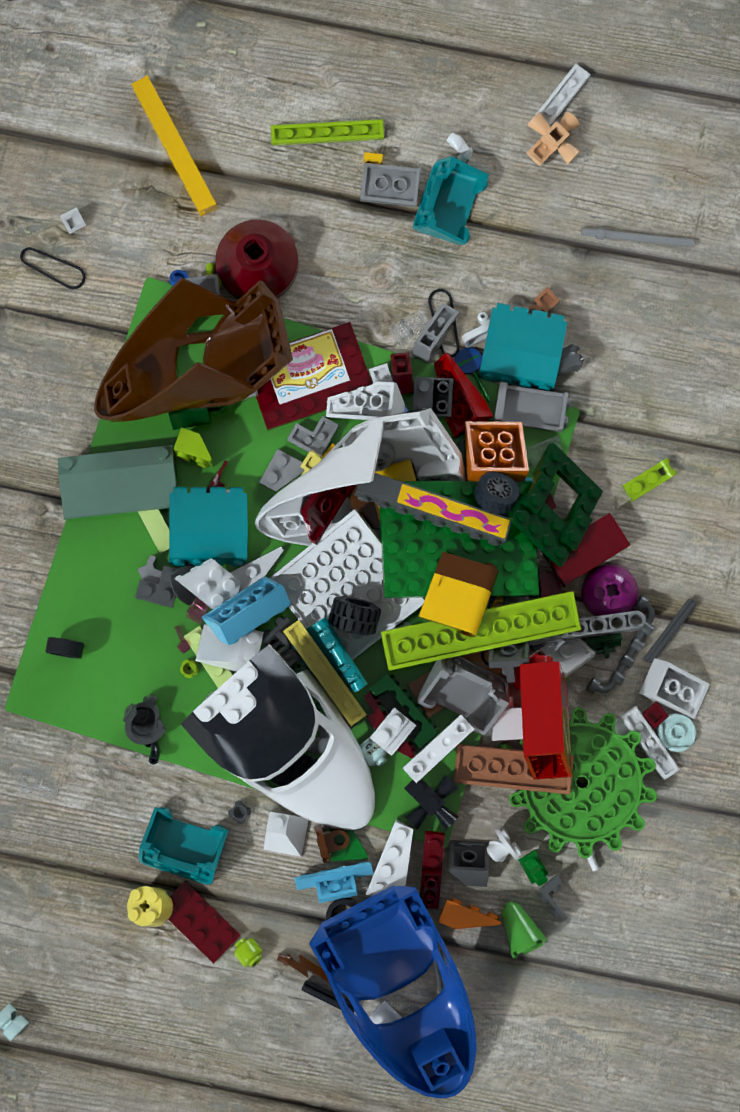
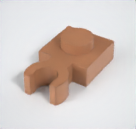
M547 287L533 300L536 305L529 306L528 309L529 312L533 311V309L549 312L560 300Z

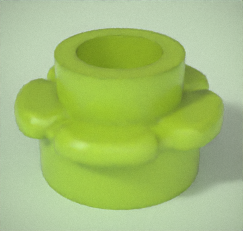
M189 659L184 660L180 667V673L186 678L196 676L199 672L197 662Z

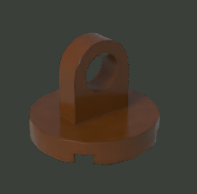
M321 824L314 827L323 863L331 862L330 852L346 848L349 843V835L343 829L324 832ZM338 834L345 837V841L341 844H337L334 841V837Z

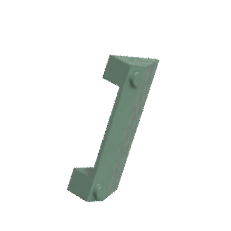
M172 445L58 458V476L64 520L169 508V493H173V487H178L176 454Z

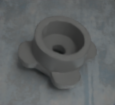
M236 801L233 809L228 811L229 817L236 819L238 824H243L247 815L251 814V809L249 807L246 808L242 801Z

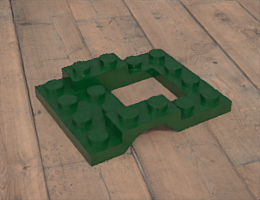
M550 443L532 473L534 482L528 493L516 502L507 519L551 561L560 567L564 565L570 552L577 550L592 522L590 515L603 490L555 443ZM556 474L578 494L565 520L560 518L545 503L555 484L552 480Z

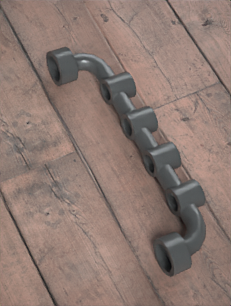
M642 594L634 606L640 611L643 609L647 611L645 624L632 639L628 650L622 656L608 684L602 686L600 685L601 681L593 677L586 687V690L594 694L595 691L608 693L616 684L620 686L626 677L623 674L625 668L630 669L635 662V659L632 657L635 651L641 652L645 645V642L642 641L645 634L650 636L655 626L652 625L655 617V610L648 602L649 598Z

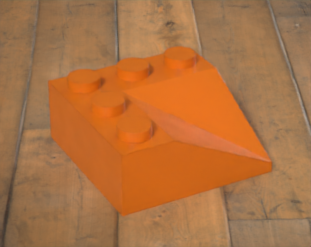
M465 421V467L467 481H479L485 473L495 471L508 475L514 481L525 482L529 467L522 422Z

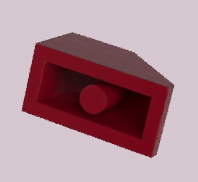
M409 352L390 354L393 382L397 383L401 394L413 393Z

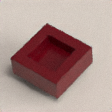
M657 701L642 712V715L653 729L669 717Z

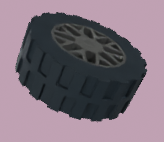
M495 471L487 472L479 479L474 490V498L484 510L498 515L506 514L516 504L520 490L517 483L512 478H509L508 475Z

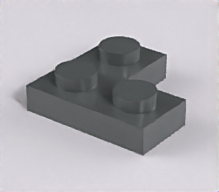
M163 566L159 584L140 579L135 598L173 608L176 595L172 590L169 575L177 569Z

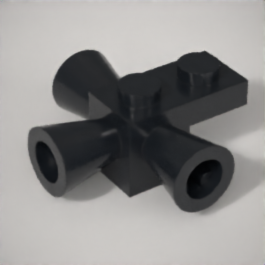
M444 775L435 791L422 778L417 783L412 780L404 788L420 804V806L404 816L417 830L428 814L431 816L435 814L445 830L459 817L443 806L446 803L443 799L459 789L446 775Z

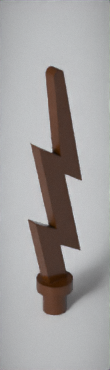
M279 953L277 961L283 962V965L291 966L307 978H309L308 969L329 983L324 970L299 954L300 964L291 958L290 954L284 955Z

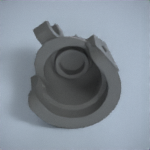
M150 694L149 698L145 696L141 703L138 702L135 705L131 703L125 709L123 721L126 722L125 732L127 737L136 744H151L160 739L166 731L165 725L159 718L158 706L155 705L157 697L153 694Z

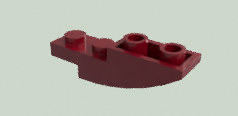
M369 692L364 695V698L373 713L366 717L376 731L388 715L386 711L381 712L378 706L381 702L378 697ZM405 739L397 751L409 758L415 757L414 752H416V749L411 741L407 743Z
M425 831L420 897L425 907L430 909H439L445 832Z

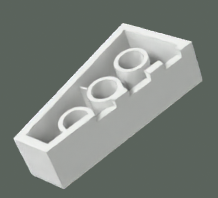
M399 819L395 820L366 895L372 897L391 886H406L414 830L413 825Z

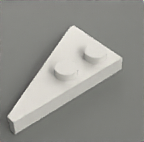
M282 547L230 573L241 582L238 593L268 574L271 567L283 553Z

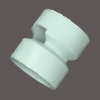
M9 1003L0 1012V1029H3V1035L11 1042L29 1022L22 1015L18 1016L17 1010Z

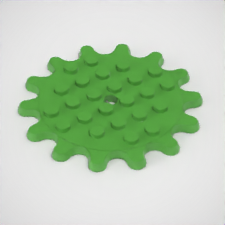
M576 707L572 711L570 739L571 755H574L570 794L519 790L511 794L509 798L512 806H525L530 812L529 819L523 825L524 831L528 834H534L540 829L546 830L550 835L548 848L554 853L559 852L567 842L575 843L579 856L585 859L592 855L593 845L597 841L605 842L612 851L619 850L622 846L619 835L620 830L624 827H630L635 831L642 830L645 827V821L637 812L638 806L644 802L652 803L657 799L656 791L643 784L644 775L655 769V761L652 758L642 759L635 755V747L641 741L640 733L631 731L624 736L618 735L614 729L616 717L612 713L604 714L598 723H591L587 719L584 708ZM520 739V744H521L522 747H523V739ZM579 777H585L588 780V785L585 788L577 786L576 782Z

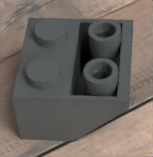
M415 377L413 410L431 408L438 419L451 417L453 379Z

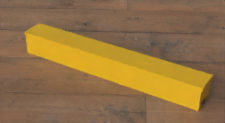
M145 75V77L131 84L133 91L199 215L202 217L214 210H218L215 200L148 75Z

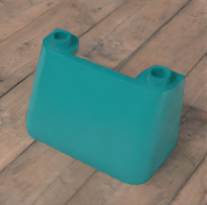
M452 156L437 160L431 169L413 222V229L460 246L466 245L470 239L469 229L465 226L476 194L485 191L488 186L489 174Z
M155 807L139 847V861L146 866L202 884H212L229 830L221 825H215L206 830L173 819L171 811L165 807Z

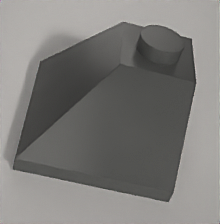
M450 840L449 872L467 886L487 887L489 874L487 846H489V842Z

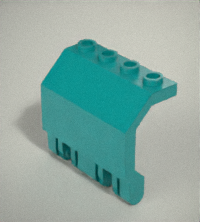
M326 617L306 629L349 691L357 692L365 687L367 682ZM300 657V659H301V661L303 662V664L305 665L306 669H308L309 672L313 675V673L310 671V669H309L308 666L305 664V662L303 661V659Z

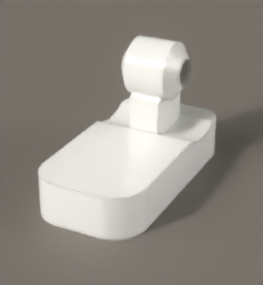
M481 312L477 316L481 326L462 336V341L466 348L486 340L490 320L485 312Z

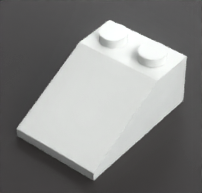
M204 624L195 661L237 672L259 653L264 632L254 630L252 633L241 637L237 643L228 646L217 638L208 625Z
M654 658L639 694L695 719L710 684L669 662Z

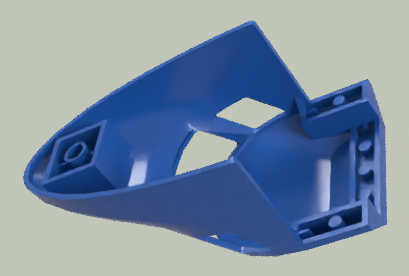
M391 886L322 922L309 945L328 978L345 1020L365 1049L394 1079L413 1091L433 1098H449L460 1093L471 1078L477 1052L473 1014L458 969L415 887ZM438 943L446 957L447 966L438 950ZM435 960L444 982V988L438 996L421 1009L406 1017L390 1023H373L360 1004V1000H375L405 987L422 976ZM341 992L349 998L357 1016L349 1009Z

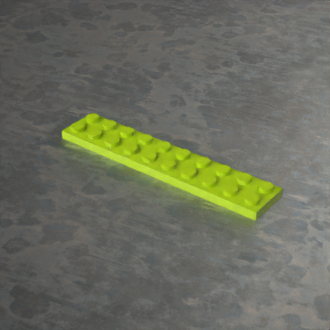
M570 591L485 609L476 637L474 638L459 633L455 628L432 621L380 632L388 670L390 671L581 630L574 592Z

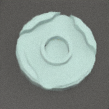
M671 714L658 726L657 736L667 750L681 752L687 750L694 743L696 729L694 723L687 716Z

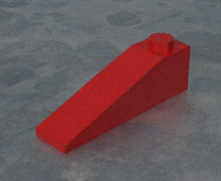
M449 353L443 354L434 363L437 378L453 379L451 417L446 418V422L454 438L465 434V421L487 422L493 415L485 399Z

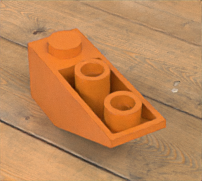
M451 897V900H445L438 918L439 923L454 929L501 925L498 915L488 912L487 915L480 912V908L471 904L469 907L461 905V900Z

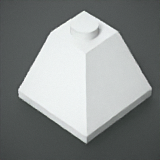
M270 811L264 850L302 857L309 820L300 816Z

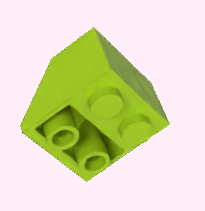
M181 428L174 446V451L179 459L186 462L193 460L198 466L203 468L213 467L214 462L200 434Z

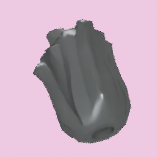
M571 344L562 349L557 377L580 370L584 358L581 354H577V351L580 350L579 346Z

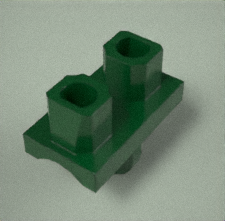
M619 633L601 637L587 638L586 644L593 651L596 650L597 655L604 654V658L608 659L609 653L616 652L615 647L621 646L622 636Z

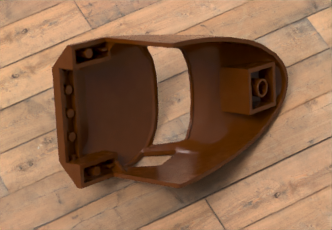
M181 278L146 315L113 359L96 394L94 403L95 414L100 419L106 421L128 422L181 409L227 406L245 400L293 360L280 302L261 280L234 303L185 278ZM223 315L212 331L186 333L197 317ZM205 343L203 364L197 362L181 377L177 378L176 361L179 347L182 345Z

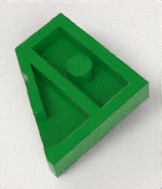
M345 830L349 835V843L346 848L330 852L331 861L368 859L367 853L353 830ZM338 834L334 837V841L337 844H341L345 841V837Z

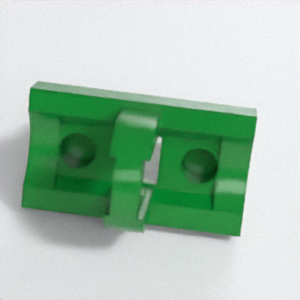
M535 849L518 860L531 884L536 882L538 886H541L548 881L546 877L548 872Z

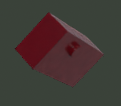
M608 513L589 525L577 550L570 552L563 566L558 567L545 554L543 556L561 582V585L565 587L628 548L630 543L611 513Z

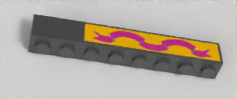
M377 473L374 474L372 482L357 484L354 496H357L363 502L372 501L381 508H393L399 514H410L417 520L431 521L437 527H449L455 533L464 532L470 534L469 537L476 540H487L489 544L494 546L502 545L506 541L511 525L507 517L490 513L475 506Z

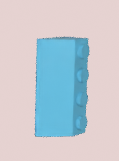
M264 576L202 616V618L217 638L229 646L237 643L244 635L252 633L259 625L267 623L274 615L285 611L291 605V602L282 584Z

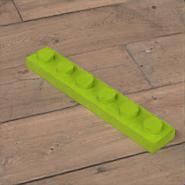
M383 119L271 125L272 146L384 140Z

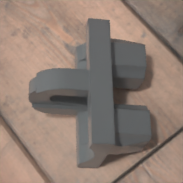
M279 617L275 621L277 627L272 631L269 629L265 630L262 637V643L265 646L270 644L275 651L283 644L287 648L292 645L283 633L286 628L292 625V622L287 617L285 619Z

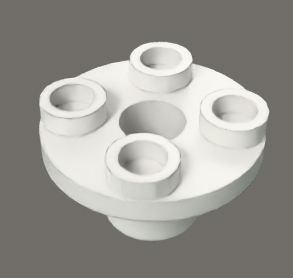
M497 826L494 830L499 838L496 841L489 842V846H487L489 856L496 862H503L507 855L511 854L518 861L522 855L521 849L515 841L511 843L509 833L504 826L500 828Z

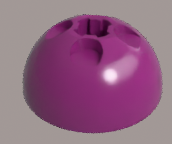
M616 564L600 565L591 570L585 577L581 589L582 600L587 610L594 616L631 612L638 599V585L634 576L624 567Z

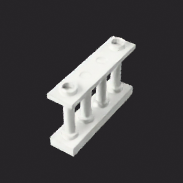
M462 715L458 716L403 767V770L417 783L467 737L474 728Z

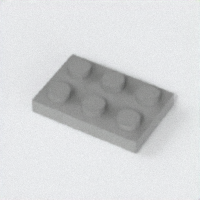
M364 163L360 201L416 207L421 169Z

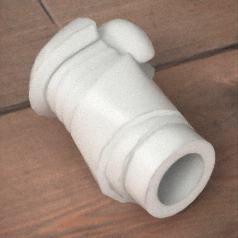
M451 133L447 138V142L460 153L457 159L466 163L467 159H471L473 149L465 144L460 135Z

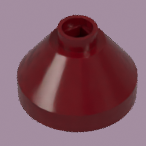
M248 220L235 225L223 236L216 251L215 262L218 276L225 289L237 299H240L259 280L263 281L278 299L290 289L298 273L299 260L294 241L282 227L270 221ZM253 250H262L264 252L256 260H252L248 255Z

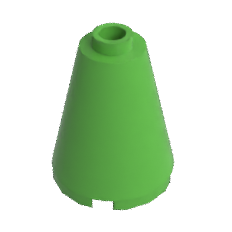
M514 901L503 905L504 909L501 911L513 959L518 958L520 953H523V955L528 954L543 946L542 943L548 942L544 934L519 903L514 904Z

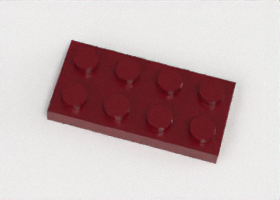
M186 880L170 896L173 902V911L168 920L213 964L241 936Z

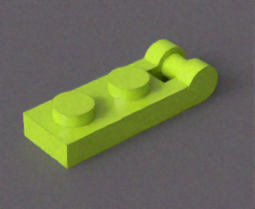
M665 458L622 485L631 502L678 474L670 466L668 458ZM661 468L666 472L664 476H661L658 471Z

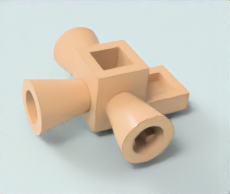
M541 112L527 124V126L543 135L526 153L539 167L556 149L567 165L580 152V150L565 141L570 135L569 132L579 126L578 119L570 112H566L559 123L556 121L551 127Z

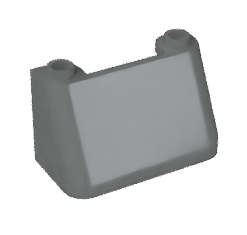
M460 656L435 662L418 695L417 703L426 709L434 708L436 703L468 718V723L474 728V732L486 735L509 704V686L506 680L499 675Z

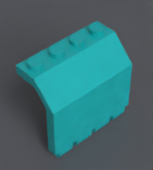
M497 302V307H492L479 378H483L486 381L508 383L507 385L514 384L523 388L553 392L567 327V321H564L565 316L551 313V318H547L548 312L534 309L531 315L528 314V308L514 306L513 311H511L510 305Z
M173 487V493H169V564H173L176 567H182L185 564L200 566L211 558L221 566L231 564L234 567H240L246 564L248 542L247 493H243V487H229V493H226V487H210V493H206V487H191V493H187V487Z

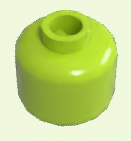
M242 938L235 944L234 956L244 967L250 966L253 968L263 959V950L253 938L246 940Z

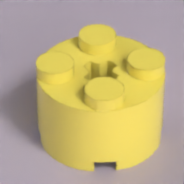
M142 886L131 891L127 903L128 918L139 926H161L171 917L173 911L172 899L162 888Z

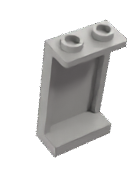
M500 382L493 422H522L523 427L560 433L563 428H567L568 417L565 416L566 409L570 408L571 398H568V392L556 393L507 385L508 383Z

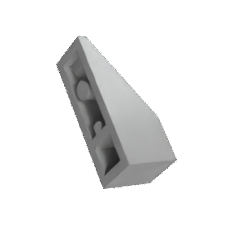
M442 303L414 342L412 355L429 364L456 320L459 311Z

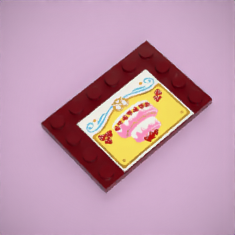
M351 322L290 342L293 360L257 390L258 396H256L267 431L326 411L329 397L372 385Z

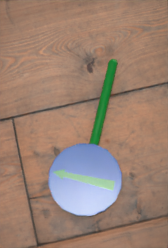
M474 348L460 350L456 354L454 361L464 374L473 373L486 401L490 402V398L476 373L481 367L482 362L480 352Z

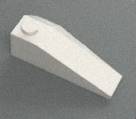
M375 382L372 385L360 387L354 391L329 397L327 400L326 417L367 421L403 413L405 404L397 383Z

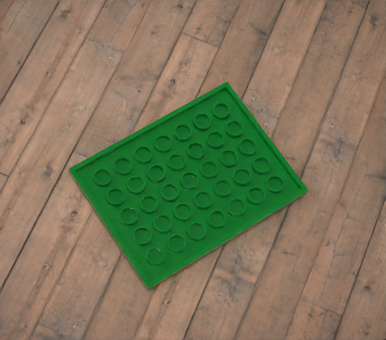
M401 481L483 509L474 498V490L478 481ZM514 481L520 490L518 500L528 493L532 481ZM380 507L384 598H426L442 552L482 564L488 562L496 565L499 573L490 597L539 595L536 545L514 524L511 523L506 541L502 545L494 546L489 544L487 540L473 539L469 537L470 534L464 532L455 533L449 527H437L431 521H420L415 519L413 515H402L395 512L393 508ZM507 512L506 514H499V515L504 516V517H508L509 514H510V512H509V513Z

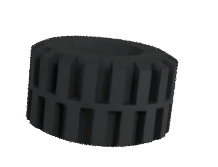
M348 596L334 597L328 622L345 632L357 635H374L380 619L381 609L375 604L362 599Z

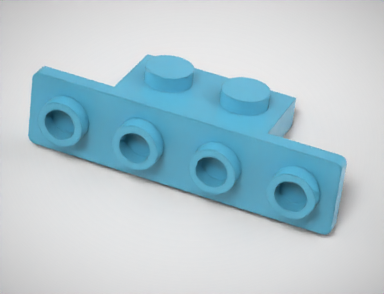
M359 862L356 865L340 866L337 869L321 870L313 874H302L294 879L297 890L316 887L319 903L357 896L355 878L373 875L371 862Z

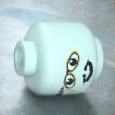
M370 738L360 745L369 766L377 765L379 767L387 761L386 756L388 753Z

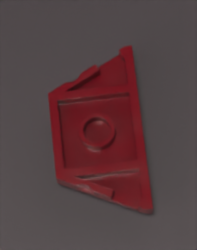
M354 485L334 488L310 495L301 512L311 543L318 544Z

